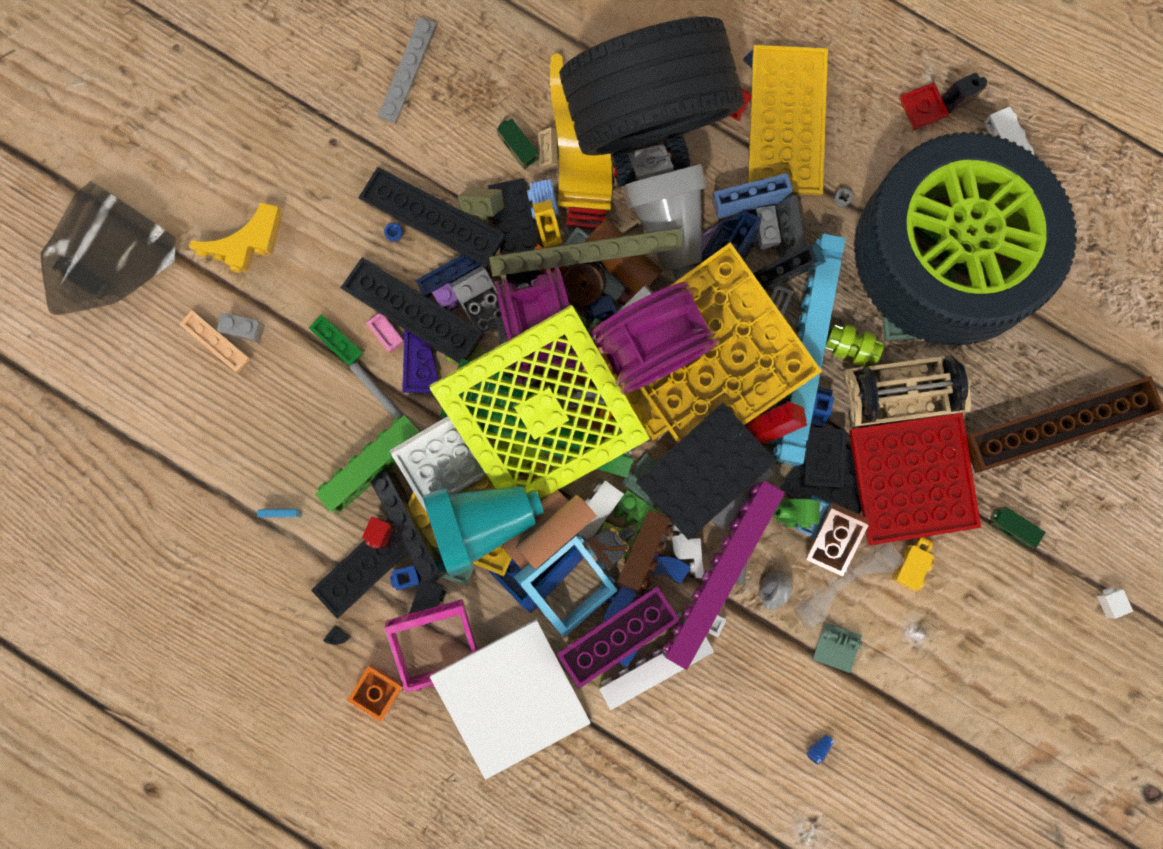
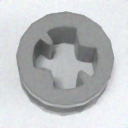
M845 188L838 190L834 196L835 204L838 207L848 206L853 198L851 191ZM841 194L843 195V197L847 196L845 202L843 199H839Z

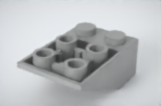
M483 266L474 269L449 284L473 327L484 334L496 327L495 319L502 316L496 288Z

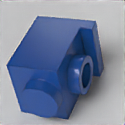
M611 294L597 299L594 303L589 304V308H587L589 318H597L600 321L609 318L610 314L613 316L617 313Z
M415 565L392 571V576H390L391 585L393 588L396 587V591L419 585L421 581ZM405 574L409 576V580L407 582L403 581V576Z

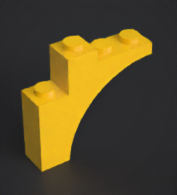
M260 203L252 219L236 233L216 241L199 242L191 240L189 248L197 256L204 258L207 255L213 256V259L224 262L230 271L241 273V271L248 272L253 253L262 256L265 253L272 255L283 212L278 206Z

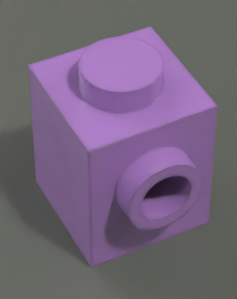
M449 283L432 292L439 306L449 312L455 310L460 305Z

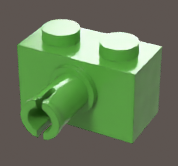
M782 499L773 516L777 518V523H785V527L797 528V524H799L801 528H811V524H819L820 501Z

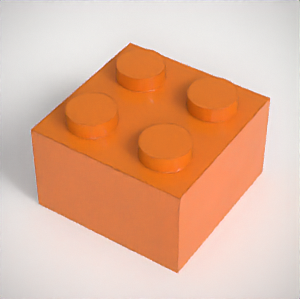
M371 664L363 673L347 701L381 722L387 716L404 687L401 681Z

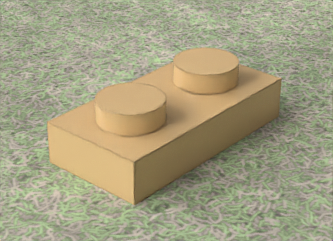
M550 127L538 132L539 168L544 170L557 165V132L555 128Z

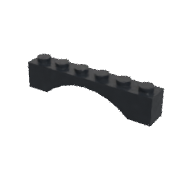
M384 471L372 479L370 482L423 582H435L446 575L447 570L440 554L426 539L410 511L404 487L396 473Z

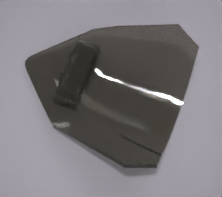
M90 181L73 196L52 237L41 252L42 275L48 311L54 315H63L117 303L175 262L176 237L113 194Z

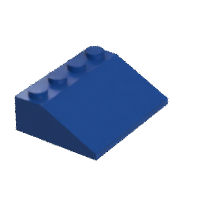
M573 545L530 584L544 600L578 565L583 556ZM512 559L505 576L489 571L527 611L532 613L537 608L534 601L514 578L522 569Z

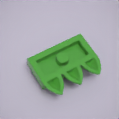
M627 490L615 507L614 518H619L627 513L625 525H632L637 521L635 530L638 534L648 511L657 514L659 512Z

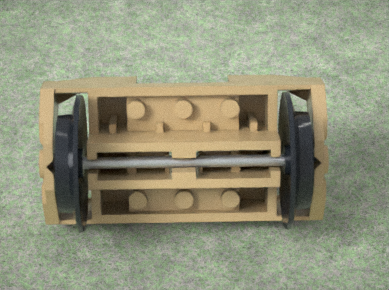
M961 354L864 366L843 371L851 408L850 420L852 428L870 427L897 421L932 418L971 411V379ZM861 415H866L868 422L861 420Z

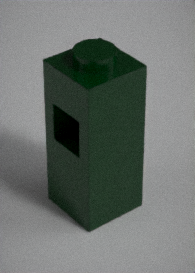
M512 118L499 124L497 128L499 138L524 170L539 160L538 152Z
M1006 506L996 508L990 516L992 519L989 524L1028 549H1036L1046 533Z

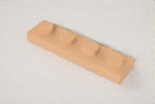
M193 310L179 324L236 373H239L250 360L248 356Z

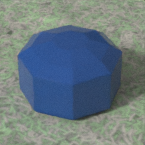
M395 222L387 224L384 229L386 239L391 242L400 241L403 237L402 227Z

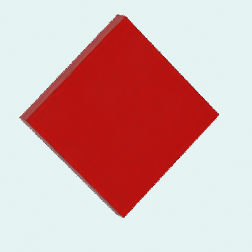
M934 82L899 97L913 130L949 116Z

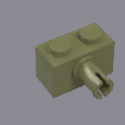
M469 187L458 195L460 211L476 215L477 220L489 225L488 216H494L504 208L502 190Z

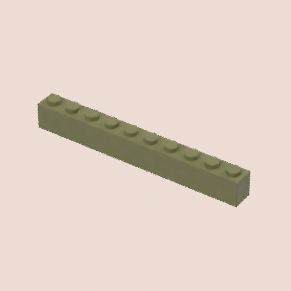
M680 227L491 256L489 259L492 276L683 249L685 244L683 230Z

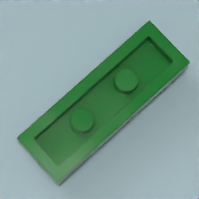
M322 314L309 327L319 339L349 366L364 354Z

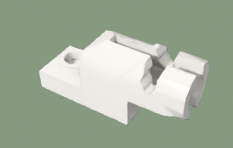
M673 524V531L680 532V530ZM681 532L679 535L673 536V553L678 560L693 559V562L690 563V574H694V578H702L701 539L691 538L688 540Z

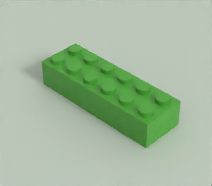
M405 415L397 417L392 422V427L381 431L377 435L378 439L375 442L365 445L362 449L363 452L358 457L357 455L353 456L347 462L349 465L344 469L340 468L333 474L334 478L332 480L326 481L318 487L319 491L315 495L330 512L341 513L372 485L370 482L372 479L384 471H388L396 464L389 450L421 432Z

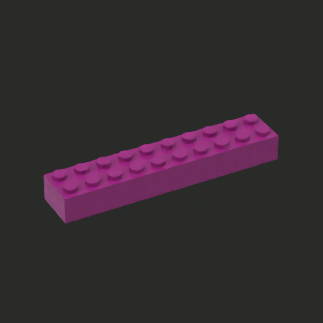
M766 481L756 483L750 489L748 494L751 497L746 502L744 501L740 507L739 512H741L739 518H735L730 525L731 533L723 538L720 544L722 547L721 551L714 554L710 562L713 564L711 569L704 572L701 581H703L701 587H696L691 596L693 598L691 605L685 606L681 614L684 616L681 623L677 622L672 630L674 635L671 641L667 640L662 648L663 656L685 670H688L785 494V492Z

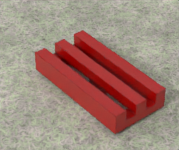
M568 207L566 227L595 230L599 226L598 224L571 222V219L602 223L605 220L606 211ZM572 213H575V214H584V215L602 216V217L573 215Z

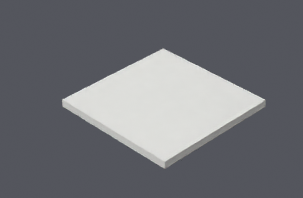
M537 619L430 675L436 690L485 780L590 724L586 712Z

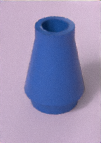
M825 734L807 749V757L817 765L820 762L823 763L834 741Z

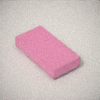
M378 313L367 322V325L389 353L404 343L402 337L383 315Z

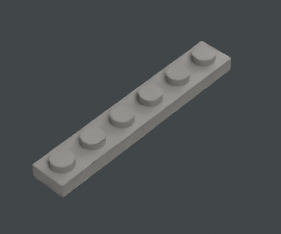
M419 17L379 111L378 117L380 119L397 124L436 31L437 24L435 22Z

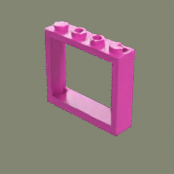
M463 599L386 620L385 631L405 692L412 690L417 692L426 686L434 687L430 675L441 669L410 677L396 632L460 615L471 653L478 650Z

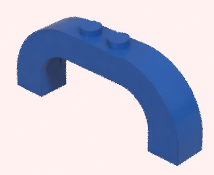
M659 557L657 560L659 562L657 570L654 573L652 572L651 576L663 574L681 584L691 567L675 558ZM621 587L617 593H614L607 602L610 605L604 614L603 621L630 604L637 593ZM637 650L621 660L620 663L627 667Z

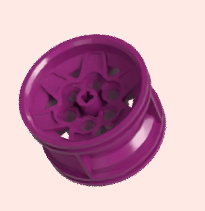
M554 267V272H551L550 269H545L546 274L538 275L533 283L534 285L518 289L513 283H508L507 279H503L504 284L500 285L499 281L494 282L508 341L570 306L559 267ZM557 341L554 350L564 352L567 343ZM552 342L543 347L551 348ZM571 345L569 353L577 355ZM539 351L537 360L547 362L549 353ZM534 352L525 357L533 359ZM553 355L551 363L561 365L563 357ZM567 358L565 367L575 368L577 360ZM521 361L519 370L529 372L531 363ZM582 362L578 370H583ZM535 365L533 373L536 374L538 368L543 366ZM517 375L519 384H523V380H527V377Z
M688 282L671 285L640 299L602 322L591 332L592 339H596L595 345L602 347L618 377L615 383L617 386H622L620 389L622 395L665 377L701 357L720 343L718 338L713 339L715 333L708 328L693 299L694 293L692 290H689Z

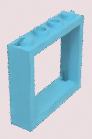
M578 533L536 570L528 564L514 576L516 581L563 637H566L617 592L613 585L615 581L609 574H604V566L598 560L595 562L593 559L594 553L588 547L585 548L582 545L584 540ZM574 545L604 585L563 621H560L530 582Z

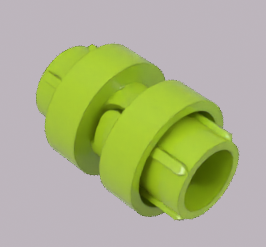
M845 323L842 327L836 324L832 325L827 335L825 348L832 351V356L844 359L846 355L851 356V363L864 367L865 364L873 366L878 363L884 344L876 340L875 334L864 331L862 335L856 334V327Z

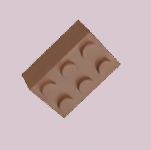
M831 502L807 550L806 560L843 576L869 526L868 518Z

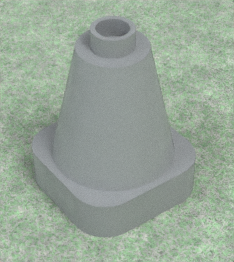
M702 164L642 179L623 186L627 208H634L645 232L682 227L685 244L683 249L656 252L665 271L673 270L675 279H679L696 267L695 263L702 261L701 190L707 188Z

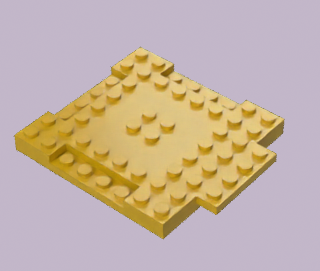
M730 242L671 284L688 282L689 290H692L694 293L693 299L708 328L715 333L713 339L718 338L720 343L689 364L653 383L627 393L625 396L641 424L653 440L669 430L677 443H679L722 403L745 425L820 374L822 370ZM615 373V374H613V375H614V377H615V379H616V381H617L618 377H617V375H616V373Z

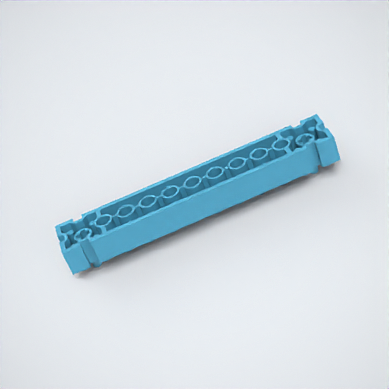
M822 234L820 239H816L815 244L819 245L826 262L807 271L810 275L808 280L805 281L803 289L806 295L805 298H802L800 309L803 311L801 317H798L796 325L799 328L797 337L820 369L822 367L841 267V257L846 238ZM820 374L782 399L786 403L792 402L804 407L807 426L769 442L776 445L773 446L772 456L777 460L776 463L797 467L804 462L806 441H808Z

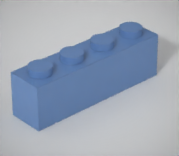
M786 173L713 192L712 204L717 219L739 214L743 211L747 212L756 208L778 204L791 196L793 189Z

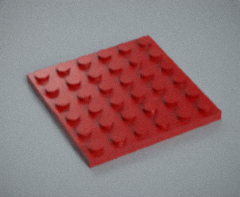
M963 413L849 430L862 515L868 518L869 523L865 532L867 545L981 528Z

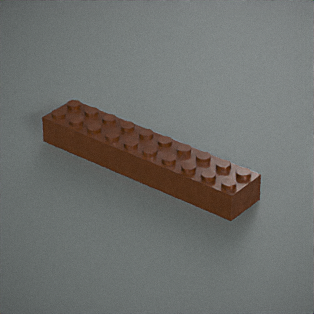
M1152 376L1145 377L966 435L970 460L975 473L982 472L1163 413V404Z

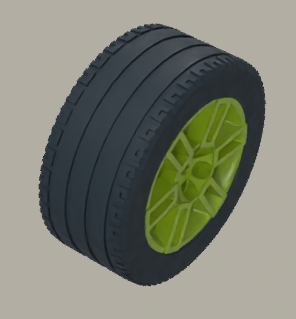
M955 132L952 135L937 136L935 139L932 138L927 142L921 143L904 155L888 172L870 197L861 214L855 233L857 238L854 241V252L856 253L854 258L856 260V268H858L857 274L860 276L861 284L863 283L864 285L863 289L867 292V297L872 300L871 303L877 307L878 311L883 313L882 316L884 318L886 317L890 323L896 324L895 327L902 329L903 332L910 333L909 335L912 337L915 336L920 340L925 339V342H933V344L941 343V345L950 346L957 344L958 346L970 345L973 342L976 344L999 336L1020 323L1047 303L1062 286L1067 277L1066 275L1070 271V266L1073 264L1072 259L1075 257L1074 250L1076 249L1075 242L1077 241L1075 234L1077 233V228H1075L1076 220L1073 218L1075 214L1071 209L1073 206L1068 201L1070 198L1068 195L1066 196V190L1062 188L1061 181H1058L1056 174L1051 172L1052 169L1050 167L1047 168L1044 165L1045 162L1043 160L1040 161L1037 155L1031 154L1032 151L1025 150L1024 146H1018L1016 142H1010L1007 138L1001 139L997 135L995 137L989 133L984 135L983 132L975 134V132H961L960 134ZM949 198L951 207L932 199ZM920 209L922 211H925L927 213H930L941 218V220L918 213L916 211ZM916 226L940 234L938 243L924 254H921L915 239L914 227ZM944 250H948L950 255L934 269L929 262ZM995 253L1007 256V272L1004 279ZM956 262H966L972 285L969 287L955 283L943 277V275ZM981 262L984 264L990 282L989 286H986Z

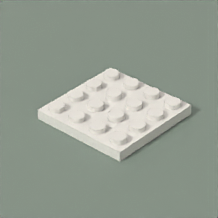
M448 416L389 450L425 511L423 495L447 488L450 494H456L486 476V473Z

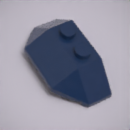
M743 211L739 215L720 222L702 252L703 262L730 242L743 261H745L756 242L762 219Z

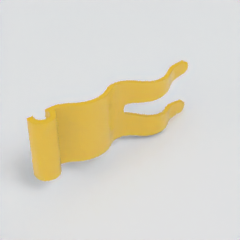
M558 53L553 54L550 63V88L559 151L557 207L610 211L612 196L611 154L597 156L582 154L574 130V122L568 109L569 103L566 101L559 72L563 67V58Z

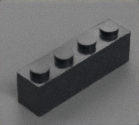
M809 244L754 272L753 275L765 292L826 261L819 245Z

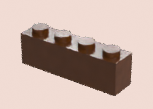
M648 511L617 581L621 587L643 595L644 590H648L651 583L650 576L658 567L659 562L657 560L666 549V539L672 535L674 530L670 518Z

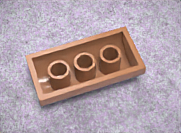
M558 490L540 500L544 513L534 516L536 525L501 545L520 569L528 563L515 547L568 502Z
M575 495L515 548L523 559L536 570L597 515L583 499Z

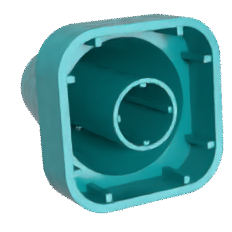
M523 486L450 494L447 488L423 495L426 511L447 573L451 577L474 569L473 563L536 525L534 516L544 513L537 491L526 494Z

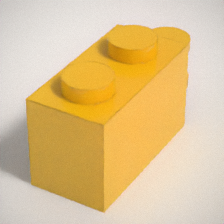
M551 199L532 204L544 248L559 246L562 243Z
M920 537L916 540L915 545L907 546L892 581L912 591L922 589L926 582L924 577L927 571L929 572L934 565V561H932L934 555L929 553L933 546V541ZM921 545L925 546L924 550L920 549Z

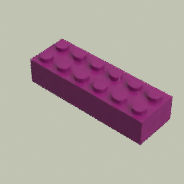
M655 586L560 650L557 656L580 689L676 624L680 619L658 586Z

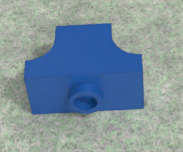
M822 387L817 388L811 425L825 427L833 406V390Z

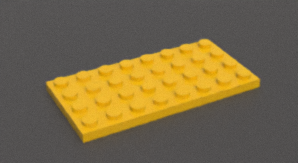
M753 46L748 183L787 173L793 189L792 194L822 196L828 48Z

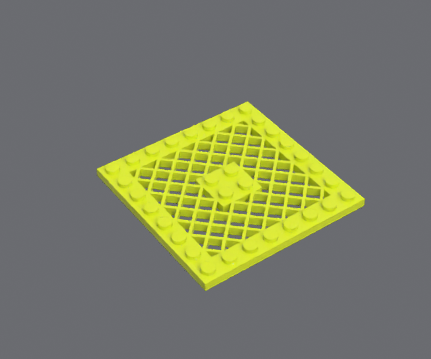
M573 305L568 306L430 385V390L496 489L519 487V485H522L526 494L536 490L539 499H542L650 439L625 394H621V387L616 385L614 375ZM557 341L567 343L564 352L554 350ZM552 342L551 348L543 347ZM571 345L577 355L569 353ZM539 351L549 353L547 362L537 360ZM534 352L533 359L525 357ZM553 355L563 357L561 365L551 363ZM567 358L577 360L575 368L565 367ZM521 361L531 363L529 372L519 370ZM517 362L515 368L508 367L509 365ZM581 362L586 371L578 370ZM535 365L545 367L543 375L533 373ZM549 368L559 370L557 379L547 376ZM503 371L513 373L511 382L501 380ZM563 371L573 374L570 382L561 380ZM499 372L498 378L490 377ZM517 375L527 377L525 385L515 383ZM577 375L586 377L584 385L575 383ZM531 378L541 380L539 388L529 386ZM590 379H592L596 388L588 386ZM485 381L496 384L494 392L484 390ZM545 381L555 383L553 391L549 385L544 388ZM481 382L480 388L472 387ZM499 385L510 387L508 395L497 393ZM559 385L569 387L567 395L557 393ZM513 388L524 390L522 398L512 396ZM573 388L582 390L580 398L571 396ZM468 391L478 393L477 401L466 399ZM528 391L534 393L526 398ZM587 391L596 393L594 401L585 399ZM600 394H601V396H602V398L604 399V401H605L606 404H603V403H599V402H598V401H599V398H600ZM482 395L492 397L490 405L480 403ZM496 398L506 400L504 408L494 406ZM557 398L565 400L563 408ZM510 401L516 402L514 404L515 410L508 409ZM569 401L579 403L576 411L567 409ZM583 404L592 406L590 414L581 412ZM467 405L475 407L473 414ZM596 407L606 409L604 417L594 415ZM478 408L489 410L487 418L477 416ZM492 411L502 413L501 421L490 419ZM610 411L614 416L615 420L608 419ZM506 414L516 416L514 424L504 422ZM567 414L575 416L573 424L567 423L569 421ZM579 417L588 419L586 427L577 425ZM520 418L525 426L518 425ZM592 420L602 422L599 430L590 428ZM478 422H483V423H485V426H484V429H483V430H482V428L480 427V425H479ZM606 423L615 425L613 433L604 431ZM489 424L499 426L497 434L487 432ZM503 427L513 429L511 437L501 435ZM557 427L555 433L549 432ZM561 427L571 429L569 436L559 434ZM517 430L526 432L524 440L515 438ZM575 430L584 432L582 439L573 438ZM589 433L598 435L596 442L586 441ZM530 434L534 440L539 437L538 443L528 441ZM602 436L608 437L607 439L601 441ZM488 438L495 439L494 446ZM543 438H553L552 446L542 444ZM499 440L509 442L508 448H498ZM557 440L567 442L565 449L556 447ZM513 443L523 445L521 453L511 450ZM571 443L580 445L578 452L569 450ZM527 446L536 448L534 455L525 454ZM585 446L590 447L589 449L583 451ZM540 449L550 451L548 459L538 457ZM554 452L563 454L561 461L552 460ZM499 454L505 455L504 462L502 461ZM567 455L573 456L572 458L566 461ZM509 456L519 458L518 464L507 463ZM523 459L532 461L531 468L521 466ZM536 462L546 464L544 471L535 469ZM550 465L556 466L549 470ZM508 469L515 470L514 477ZM519 471L529 473L528 479H518ZM533 474L538 475V477L532 479Z

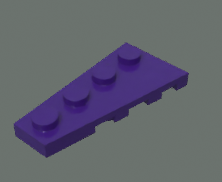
M404 330L402 392L432 393L430 385L438 381L432 348L427 343Z

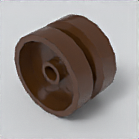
M595 262L574 264L565 272L562 278L568 300L576 305L584 306L594 303L603 294L607 282L604 270ZM582 280L586 281V283H587L586 286H585V283H584V284L581 283Z

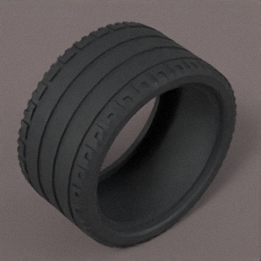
M699 16L655 24L602 42L569 60L561 68L559 74L566 101L569 103L568 109L574 122L573 126L582 154L591 156L606 155L646 146L710 125L738 111L744 105L743 92H740L742 89L738 74L735 73L736 66L733 55L730 53L731 47L723 21L715 17Z

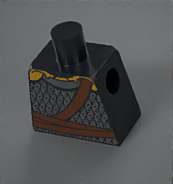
M973 73L956 81L941 97L948 113L951 114L973 101L988 85L987 79L984 76L979 77L977 73Z
M613 526L588 538L586 542L606 570L609 571L630 550L626 541L635 534L629 526L620 532Z

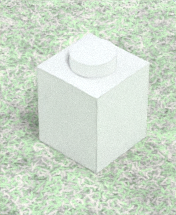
M1110 587L1104 589L1103 594L1097 596L1106 618L1116 619L1133 612L1123 589Z

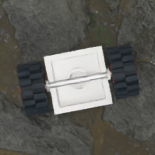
M681 135L667 139V151L664 144L630 153H627L625 150L611 154L613 172L618 187L620 188L634 182L633 172L637 181L690 167V156L684 137Z

